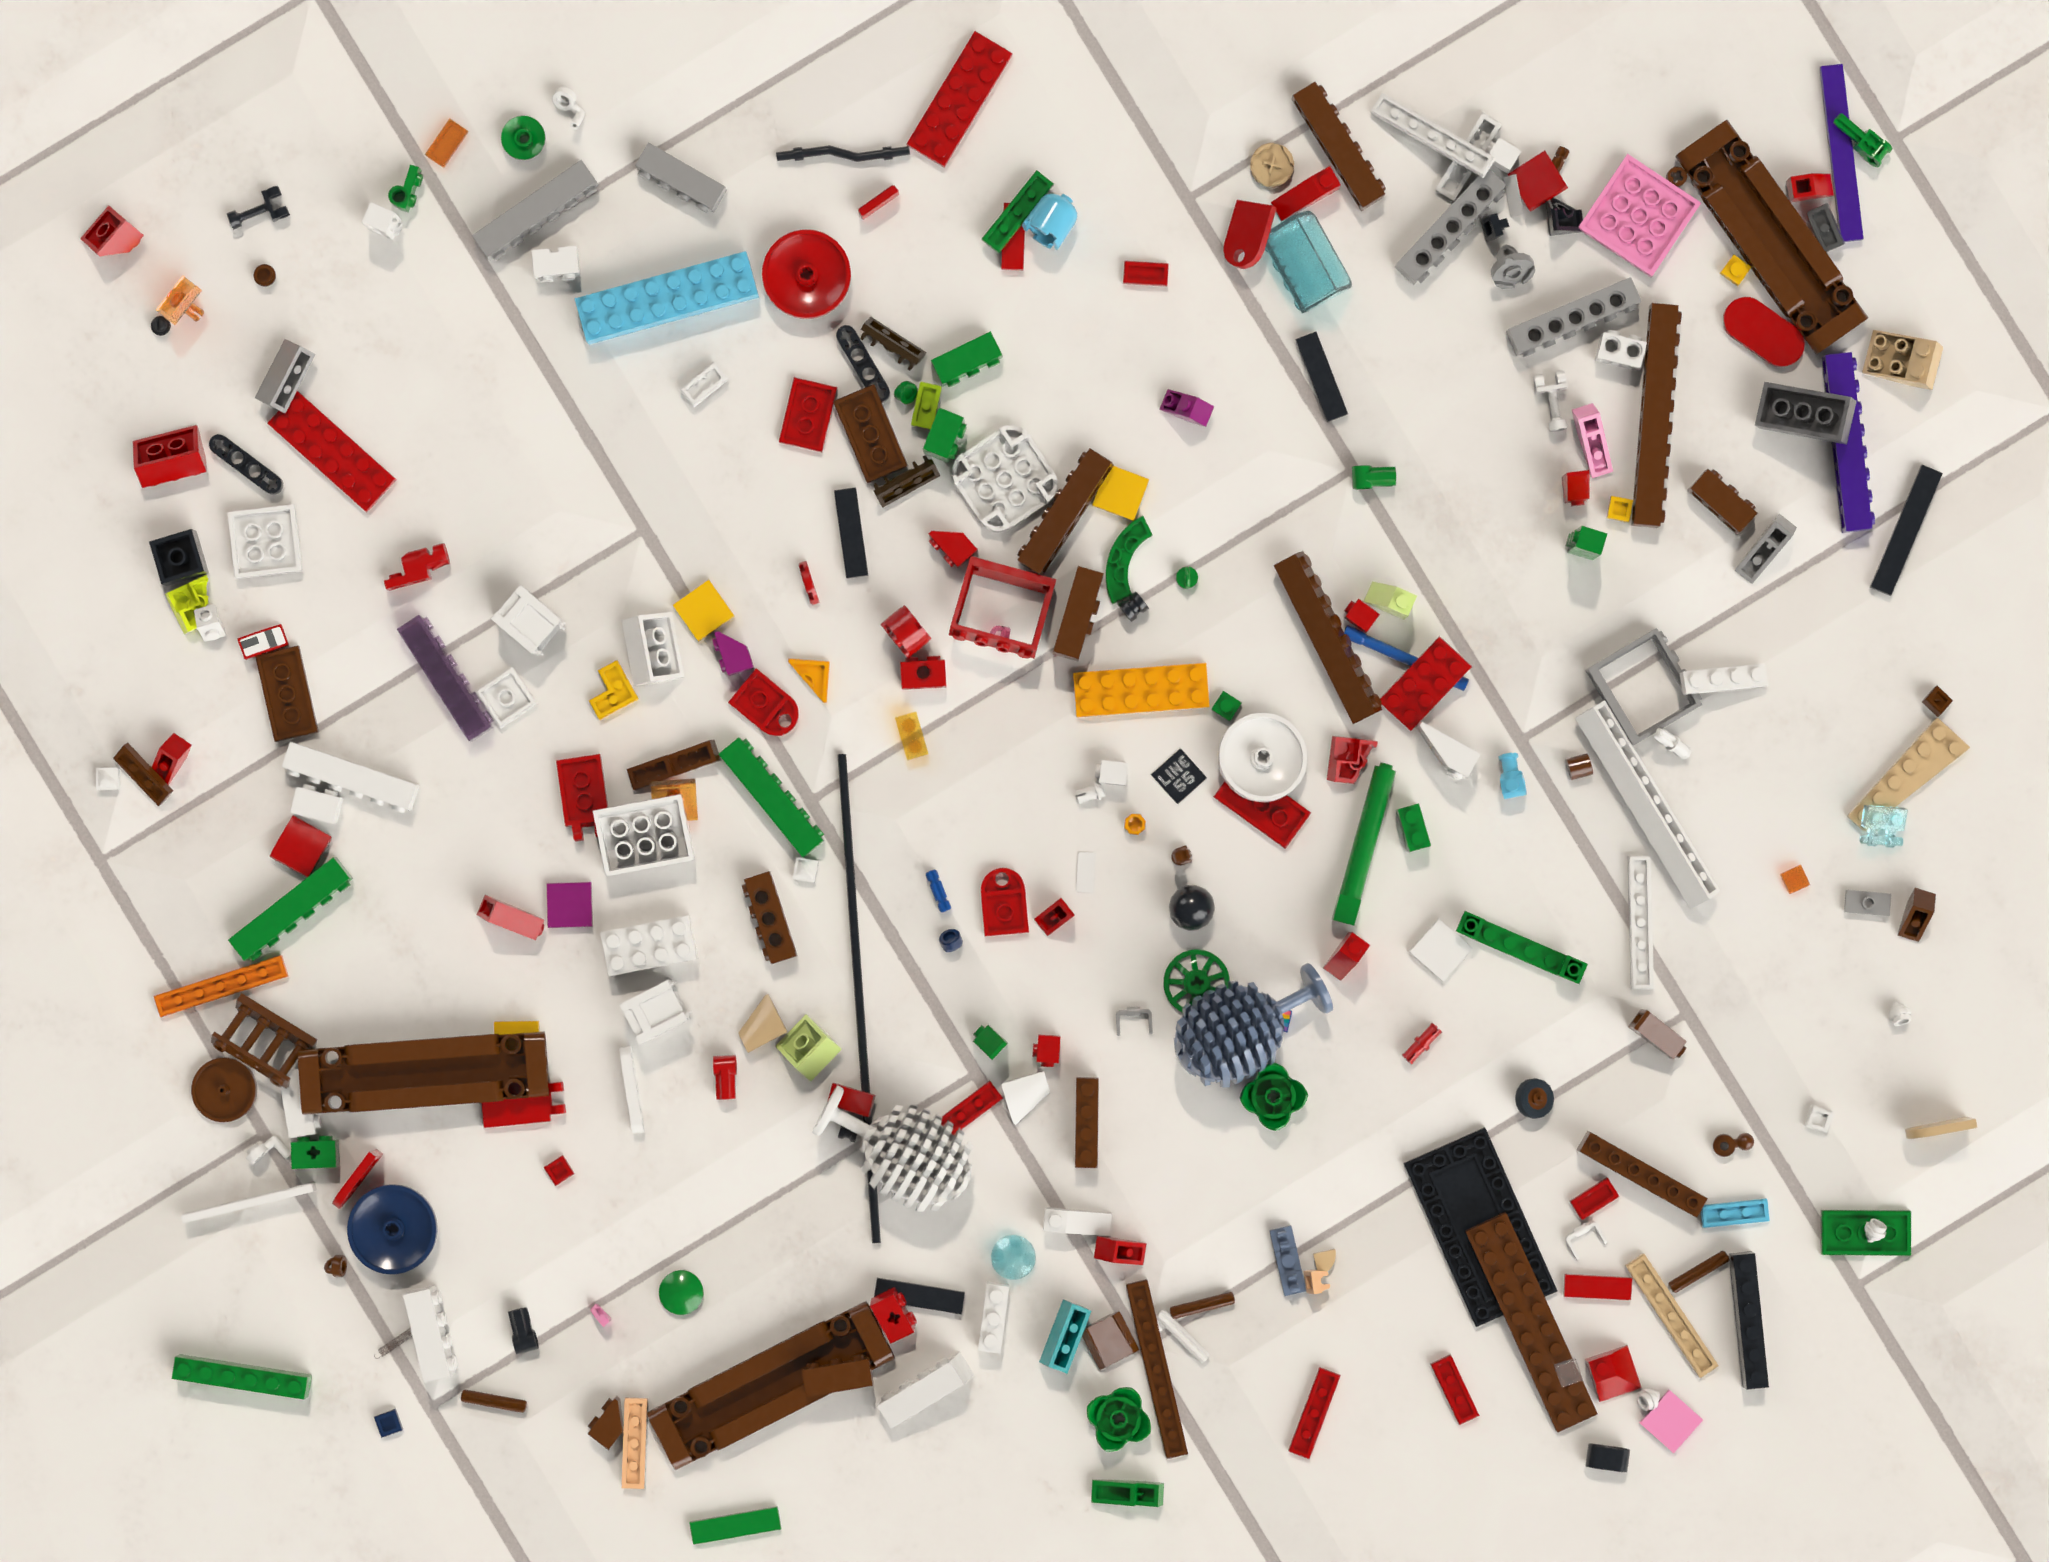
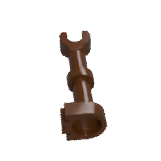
M1185 845L1175 849L1171 854V859L1174 864L1181 866L1192 862L1189 859L1192 857V854H1190L1191 851Z

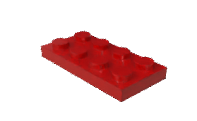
M1439 636L1380 698L1381 704L1412 731L1472 668V665Z

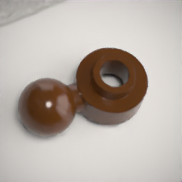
M1742 1133L1737 1139H1733L1728 1134H1720L1713 1141V1149L1721 1157L1730 1156L1735 1151V1148L1747 1151L1754 1146V1138L1749 1133ZM1722 1142L1729 1144L1726 1150L1720 1148Z

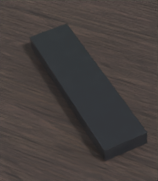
M1317 332L1295 339L1326 421L1330 422L1348 415Z
M856 487L834 490L846 578L869 576Z
M877 1277L874 1297L895 1287L898 1293L901 1292L904 1295L907 1303L906 1306L962 1314L964 1291Z

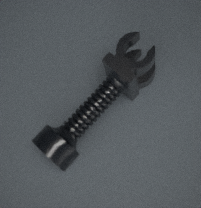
M273 186L261 191L265 200L264 204L241 213H237L235 210L227 213L233 230L242 227L243 221L266 211H269L274 222L288 217L290 214L286 206L274 210L270 199L282 195L279 187Z

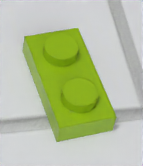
M920 382L911 426L931 429L936 417L942 386Z

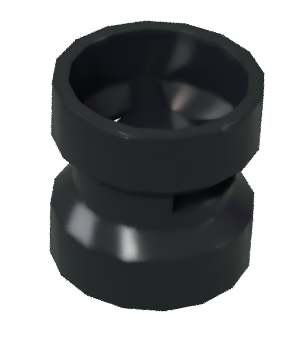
M1136 591L1130 595V600L1122 601L1118 605L1131 622L1137 618L1139 612L1144 613L1149 609Z

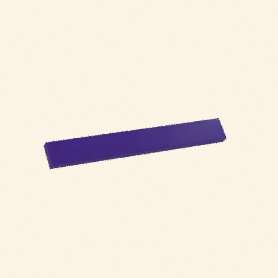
M1843 64L1821 66L1820 77L1838 227L1844 242L1863 240L1864 236L1852 139L1833 123L1840 113L1849 119Z

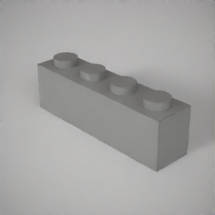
M649 142L635 165L639 170V175L648 180L651 177L658 181L657 185L667 191L670 188L678 192L676 196L686 202L689 199L697 203L696 207L705 213L708 210L714 213L727 191L724 185Z

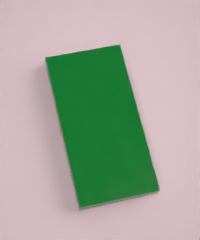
M1821 1210V1255L1911 1256V1211ZM1871 1219H1877L1887 1226L1886 1235L1881 1240L1867 1241L1864 1227Z

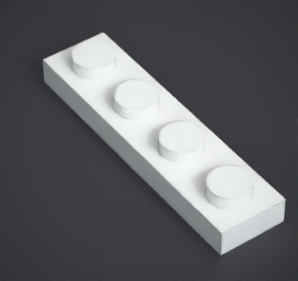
M1765 664L1683 671L1680 673L1683 695L1768 686Z

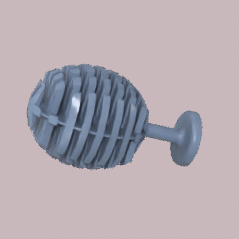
M1307 963L1300 969L1305 987L1279 1001H1275L1268 993L1267 995L1263 992L1259 993L1258 987L1254 982L1248 983V987L1242 985L1238 986V981H1228V989L1226 985L1221 984L1216 986L1215 991L1210 989L1204 993L1203 997H1195L1192 1001V1006L1189 1003L1185 1004L1182 1008L1183 1016L1177 1021L1174 1038L1177 1060L1190 1075L1200 1076L1204 1086L1211 1085V1082H1220V1087H1230V1080H1232V1083L1238 1084L1242 1082L1244 1077L1248 1079L1254 1076L1256 1071L1261 1072L1265 1070L1266 1064L1272 1065L1276 1060V1051L1281 1047L1283 1041V1013L1310 999L1321 1012L1329 1013L1333 1011V1003L1322 978L1310 963Z

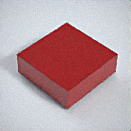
M564 1155L544 1167L555 1186L575 1174Z

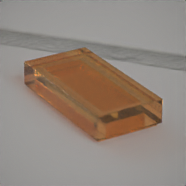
M449 118L425 153V156L444 168L468 134V130Z

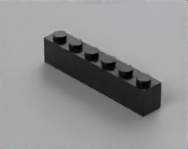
M1752 1251L1729 1253L1742 1387L1746 1390L1769 1388L1756 1256Z

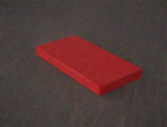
M1225 781L1213 796L1284 849L1287 848L1311 814L1310 811L1287 795L1271 802L1248 800L1234 792Z

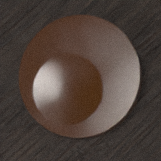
M217 1058L205 1063L197 1071L192 1081L191 1095L196 1108L203 1116L216 1122H231L246 1115L254 1105L257 1097V1082L252 1071L243 1062L234 1058Z

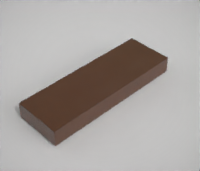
M129 743L123 745L113 757L157 806L162 805L174 791Z

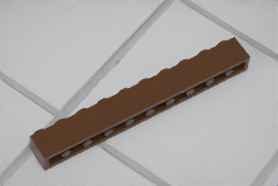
M1651 303L1649 305L1631 526L1658 528L1665 521V510H1662V503L1667 498V488H1664V479H1668L1669 466H1666V457H1669L1671 452V444L1667 442L1668 435L1672 434L1673 422L1669 421L1670 413L1674 411V400L1671 399V393L1676 388V377H1673V369H1677L1678 355H1675V347H1678L1680 342V333H1676L1677 325L1681 324L1682 312L1678 311L1679 305Z

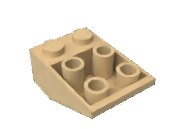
M1873 330L1862 373L1913 387L1932 390L1943 346L1933 340Z

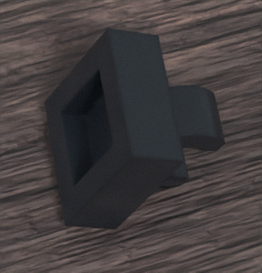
M1497 213L1489 215L1480 221L1487 242L1504 235V228L1510 227L1507 218L1499 220Z

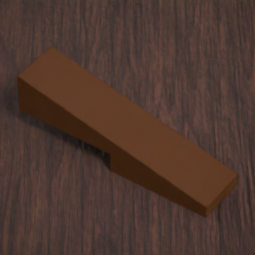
M708 740L626 770L633 790H637L719 762L721 757L719 756L715 740Z

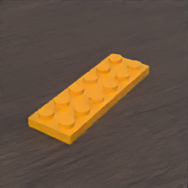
M1206 663L1073 673L1077 717L1210 707Z

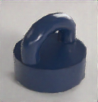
M948 929L939 937V942L945 952H953L959 949L963 943L960 932L956 929Z

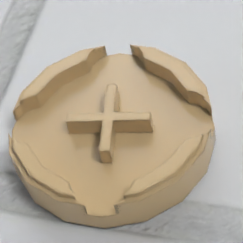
M1275 143L1261 145L1254 152L1250 162L1253 178L1265 187L1275 188L1284 185L1294 171V160L1290 151L1286 147Z

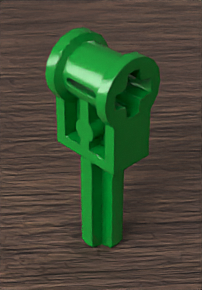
M1842 113L1834 119V125L1856 142L1853 149L1864 157L1870 165L1880 167L1882 164L1881 160L1893 149L1891 144L1879 137L1871 129L1865 132L1862 131Z

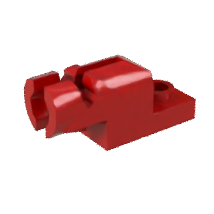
M445 543L434 545L432 555H430V551L427 548L406 553L401 557L405 575L402 576V573L389 575V579L384 581L386 590L391 591L431 580L430 569L434 571L450 564Z

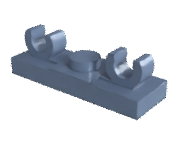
M1292 1226L1269 1230L1284 1296L1305 1292L1306 1287Z

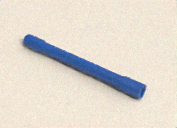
M1349 625L1345 628L1344 634H1347L1350 640L1356 644L1366 646L1408 666H1411L1418 659V657L1368 636L1366 633ZM1462 677L1453 687L1464 691L1469 679Z

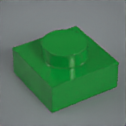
M1223 691L1211 710L1230 722L1242 702Z

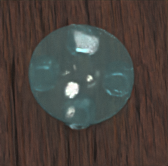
M1008 1235L1001 1238L993 1247L991 1261L999 1275L1006 1279L1017 1280L1025 1277L1032 1271L1036 1261L1034 1247L1026 1238L1019 1235Z

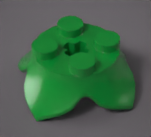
M1277 1063L1267 1064L1265 1070L1258 1072L1256 1078L1248 1082L1240 1094V1101L1244 1108L1256 1114L1261 1124L1273 1131L1280 1130L1286 1126L1291 1114L1300 1110L1308 1098L1307 1090L1303 1084L1290 1078L1287 1070ZM1271 1090H1276L1275 1093H1279V1098H1276L1275 1102L1267 1099V1094H1271Z
M1121 1387L1109 1395L1098 1396L1087 1406V1418L1095 1427L1097 1442L1105 1452L1118 1451L1127 1442L1142 1441L1151 1433L1150 1419L1142 1409L1141 1397L1131 1387ZM1120 1412L1125 1420L1119 1421L1117 1424L1112 1417Z

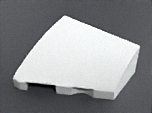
M1044 1071L1001 1084L1013 1124H1017L1050 1093Z

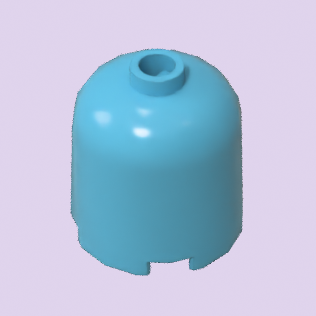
M1058 194L1043 196L1022 223L1023 229L1026 232L1030 229L1035 234L1033 239L1049 249L1054 246L1055 250H1058L1077 220V211L1072 205L1073 200L1065 194L1061 196Z

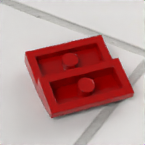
M293 815L269 857L307 878L317 866L321 855L332 837Z

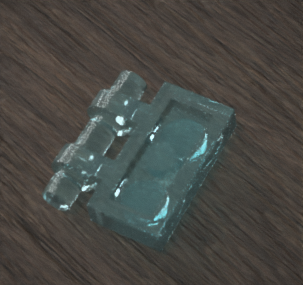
M1864 805L1860 827L1868 829L1867 835L1860 836V843L1874 847L1877 845H1885L1890 848L1902 846L1903 838L1896 837L1895 835L1896 831L1905 830L1908 810L1900 807ZM1878 830H1886L1885 836H1878Z

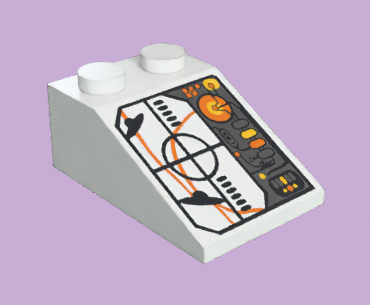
M1424 722L1418 723L1416 726L1417 730L1443 768L1448 770L1447 775L1456 780L1468 778L1481 754Z

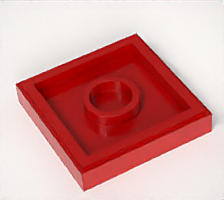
M1545 150L1507 174L1508 176L1516 174L1520 196L1530 212L1568 188Z

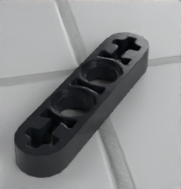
M849 325L841 326L836 333L837 340L865 387H868L869 384H873L880 379L881 382L877 383L881 390L885 388L886 390L884 392L885 397L880 399L882 403L886 402L890 397L889 387L853 327ZM844 330L847 333L852 332L853 334L850 335L852 342L855 343L857 340L859 344L852 345L847 350L845 347L849 346V343L846 339L841 340L842 332ZM854 349H861L864 352L862 360L855 361L852 359L851 353ZM864 369H874V378L866 380L862 375Z
M216 434L210 438L209 448L213 453L265 492L276 495L282 491L283 480L230 439L221 434ZM223 439V445L230 449L228 453L221 448L216 450L217 445L215 441ZM235 452L243 454V461L239 464H234L231 460ZM258 465L261 468V473L258 477L250 476L249 469L251 466ZM266 472L269 473L266 475L268 479L272 481L277 479L276 484L278 487L276 489L271 488L269 490L270 485L262 480Z

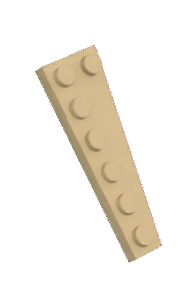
M1935 718L1847 817L1862 831H1866L1966 752L1970 746L1939 718Z

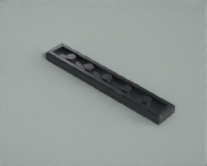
M1925 465L1920 466L1870 588L1889 596L1892 595L1943 473Z

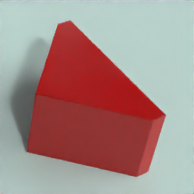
M1060 898L1034 918V920L1044 933L1049 936L1075 914L1064 900Z

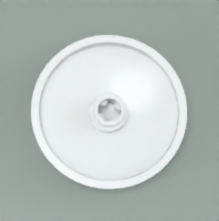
M1255 713L1239 719L1226 731L1220 742L1218 763L1225 782L1238 795L1251 801L1271 802L1288 795L1301 782L1307 767V750L1302 736L1290 722L1274 714Z

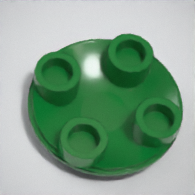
M677 1270L669 1273L662 1280L659 1287V1298L666 1310L677 1315L689 1314L696 1310L704 1295L703 1286L699 1278L686 1270Z

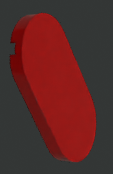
M1741 297L1735 299L1726 307L1723 320L1727 334L1770 365L1786 367L1794 364L1802 356L1805 342L1800 331L1757 299Z

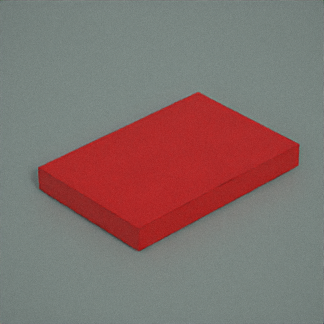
M794 377L779 443L822 452L837 387Z

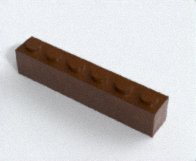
M1313 82L1292 95L1291 100L1359 209L1363 211L1384 198L1386 187L1380 178L1376 179L1373 175L1374 168L1370 161L1363 159L1361 155L1363 151L1357 141L1353 142L1349 134H1351V131L1345 122H1340L1337 117L1339 112L1333 103L1329 104L1325 98L1328 95L1322 85L1318 86L1316 82Z
M1091 448L1081 454L1078 459V467L1075 471L1072 470L1066 478L1067 484L1063 490L1059 489L1053 499L1055 500L1051 508L1048 507L1041 517L1043 521L1039 527L1035 526L1029 536L1031 538L1027 545L1024 544L1017 554L1019 556L1017 559L1019 563L1036 574L1044 576L1114 466L1110 460Z

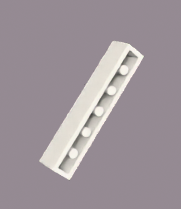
M290 742L282 767L287 769V774L299 777L301 773L308 776L307 780L313 783L320 784L321 781L329 783L328 788L340 792L342 788L350 790L349 795L361 799L363 795L371 797L370 802L383 806L384 802L392 804L391 809L404 813L405 809H412L420 786L294 742Z

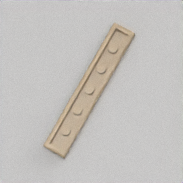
M1643 1253L1626 1264L1625 1267L1698 1377L1701 1378L1719 1365L1646 1255Z

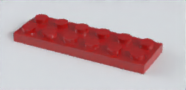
M974 31L906 145L945 168L1013 53Z
M299 391L293 397L286 413L278 411L267 423L366 512L373 507L397 480Z

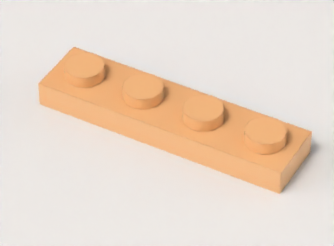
M625 1397L621 1488H645L648 1398Z

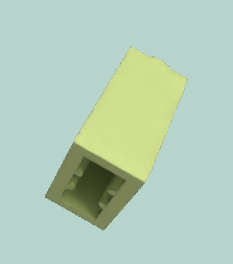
M1372 581L1363 602L1404 620L1409 616L1417 595L1396 586Z

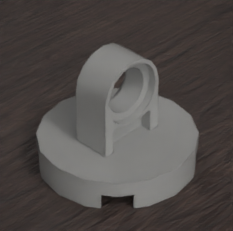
M1503 245L1496 254L1497 262L1491 268V277L1495 285L1503 289L1515 288L1514 284L1521 281L1522 284H1525L1535 273L1534 261L1530 255L1518 253L1510 245Z

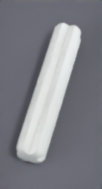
M1163 1309L1157 1314L1156 1318L1201 1363L1209 1357V1353L1166 1310Z

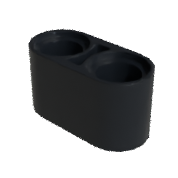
M1589 1443L1585 1466L1595 1469L1627 1472L1630 1449Z

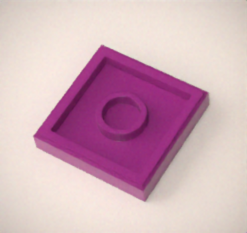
M592 882L546 883L548 928L593 927Z

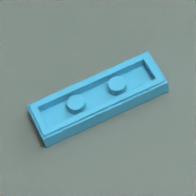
M1766 1198L1706 1204L1700 1212L1702 1228L1770 1221L1768 1200Z

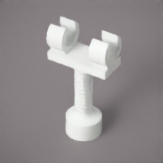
M1565 371L1555 373L1557 385L1544 386L1542 374L1534 375L1533 377L1536 394L1547 392L1549 396L1550 409L1552 411V421L1549 422L1550 432L1567 429L1566 419L1560 417L1556 393L1558 390L1567 388Z

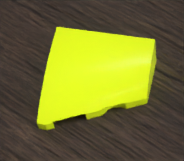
M207 575L165 594L184 634L197 629L194 610L206 607L208 604Z

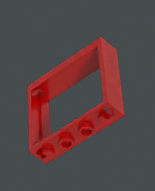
M970 556L950 625L949 636H953L954 639L959 641L968 640L974 642L981 647L990 646L996 648L999 652L1015 653L1021 658L1035 659L1056 579ZM973 574L1045 594L1032 644L959 625Z

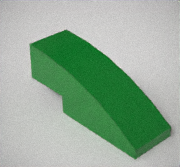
M1092 1480L1091 1503L1124 1506H1163L1164 1483L1129 1480Z

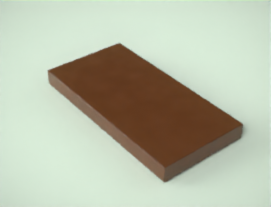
M875 384L833 401L867 483L908 467Z
M300 646L256 656L274 742L318 733L319 729Z

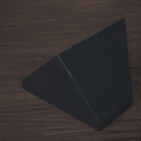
M1554 197L1546 202L1550 236L1582 232L1578 228L1583 221L1582 210H1576Z

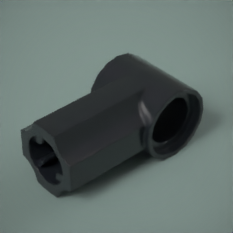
M524 1307L508 1311L513 1331L512 1342L515 1353L521 1354L539 1349L535 1330L532 1329L528 1308Z

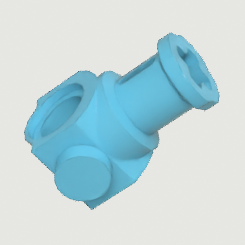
M1506 753L1498 756L1503 768V773L1500 775V783L1504 799L1527 795L1523 773L1518 770V753Z

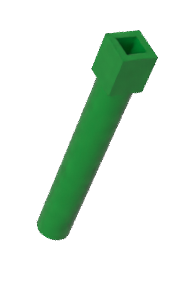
M1380 762L1379 766H1374L1331 920L1352 926L1355 925L1362 893L1396 771L1392 770V765Z

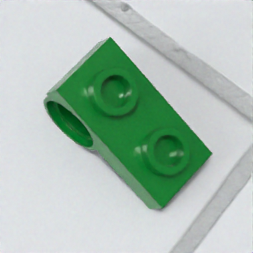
M410 164L404 186L397 185L389 190L388 198L390 202L401 211L409 213L410 207L413 208L415 206L417 195L414 194L416 188L420 187L423 181L422 170L419 167ZM399 192H404L405 199L402 202H395V195Z

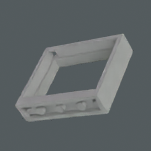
M1657 628L1585 670L1603 701L1605 700L1632 746L1656 733V729L1666 727L1702 705L1700 701L1702 698L1699 693L1685 695L1690 704L1637 734L1600 673L1599 669L1652 639L1682 689L1680 673L1686 670H1681L1677 663L1680 661L1674 650L1670 651L1666 644L1668 642L1667 637L1664 636L1662 631H1658Z

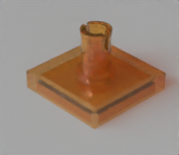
M182 276L156 311L174 325L178 323L184 314H187L196 322L200 320V317L194 312L203 316L204 310L193 302L202 290Z
M695 779L651 781L652 799L681 794L687 821L698 820Z

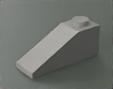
M1779 514L1735 571L1753 584L1791 539L1797 527Z

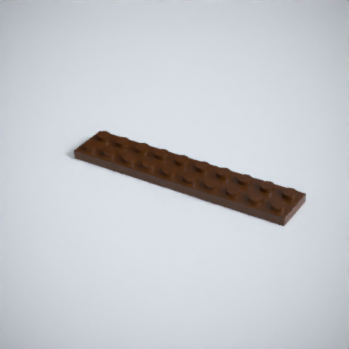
M1504 1212L1465 1230L1556 1432L1563 1431L1597 1415L1595 1406L1507 1213Z

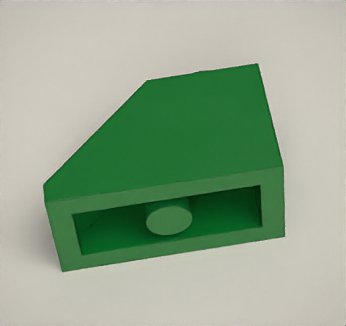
M981 1025L973 1034L976 1037L973 1042L992 1060L1008 1044L990 1025L986 1027Z

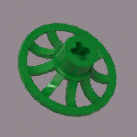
M1194 949L1180 953L1169 963L1164 974L1163 986L1169 1002L1178 1011L1183 1013V1007L1176 1001L1189 993L1191 994L1189 1004L1192 1006V1001L1195 997H1203L1204 993L1210 989L1215 991L1216 988L1210 985V981L1224 977V982L1228 989L1230 977L1226 966L1219 957L1205 950ZM1196 955L1209 957L1202 970H1198ZM1190 956L1192 971L1189 972L1178 961ZM1215 961L1222 972L1208 976L1206 973ZM1174 966L1185 975L1184 979L1169 978ZM1169 984L1184 985L1185 988L1172 997Z

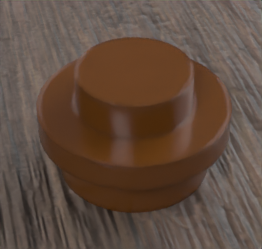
M259 265L254 271V280L260 286H270L276 279V272L270 265Z

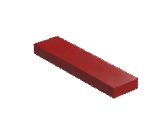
M988 1081L941 1116V1125L944 1126L947 1121L952 1122L954 1126L951 1133L954 1135L959 1127L962 1130L1001 1101L1003 1097L992 1082Z
M1319 1367L1289 1446V1452L1310 1459L1340 1379V1374Z

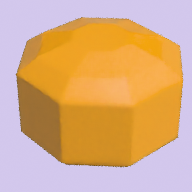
M1131 814L1125 819L1124 828L1129 834L1139 835L1145 830L1146 821L1140 814Z

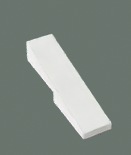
M1482 113L1466 141L1485 151L1502 124ZM1452 161L1435 190L1454 201L1472 171Z

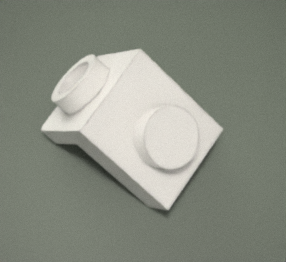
M215 604L194 610L197 629L205 642L226 636L225 628L218 617Z

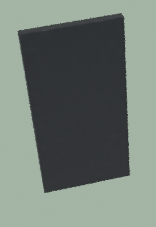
M1485 1127L1403 1163L1475 1327L1501 1317L1503 1314L1465 1230L1504 1212L1509 1217L1544 1297L1557 1292V1288Z

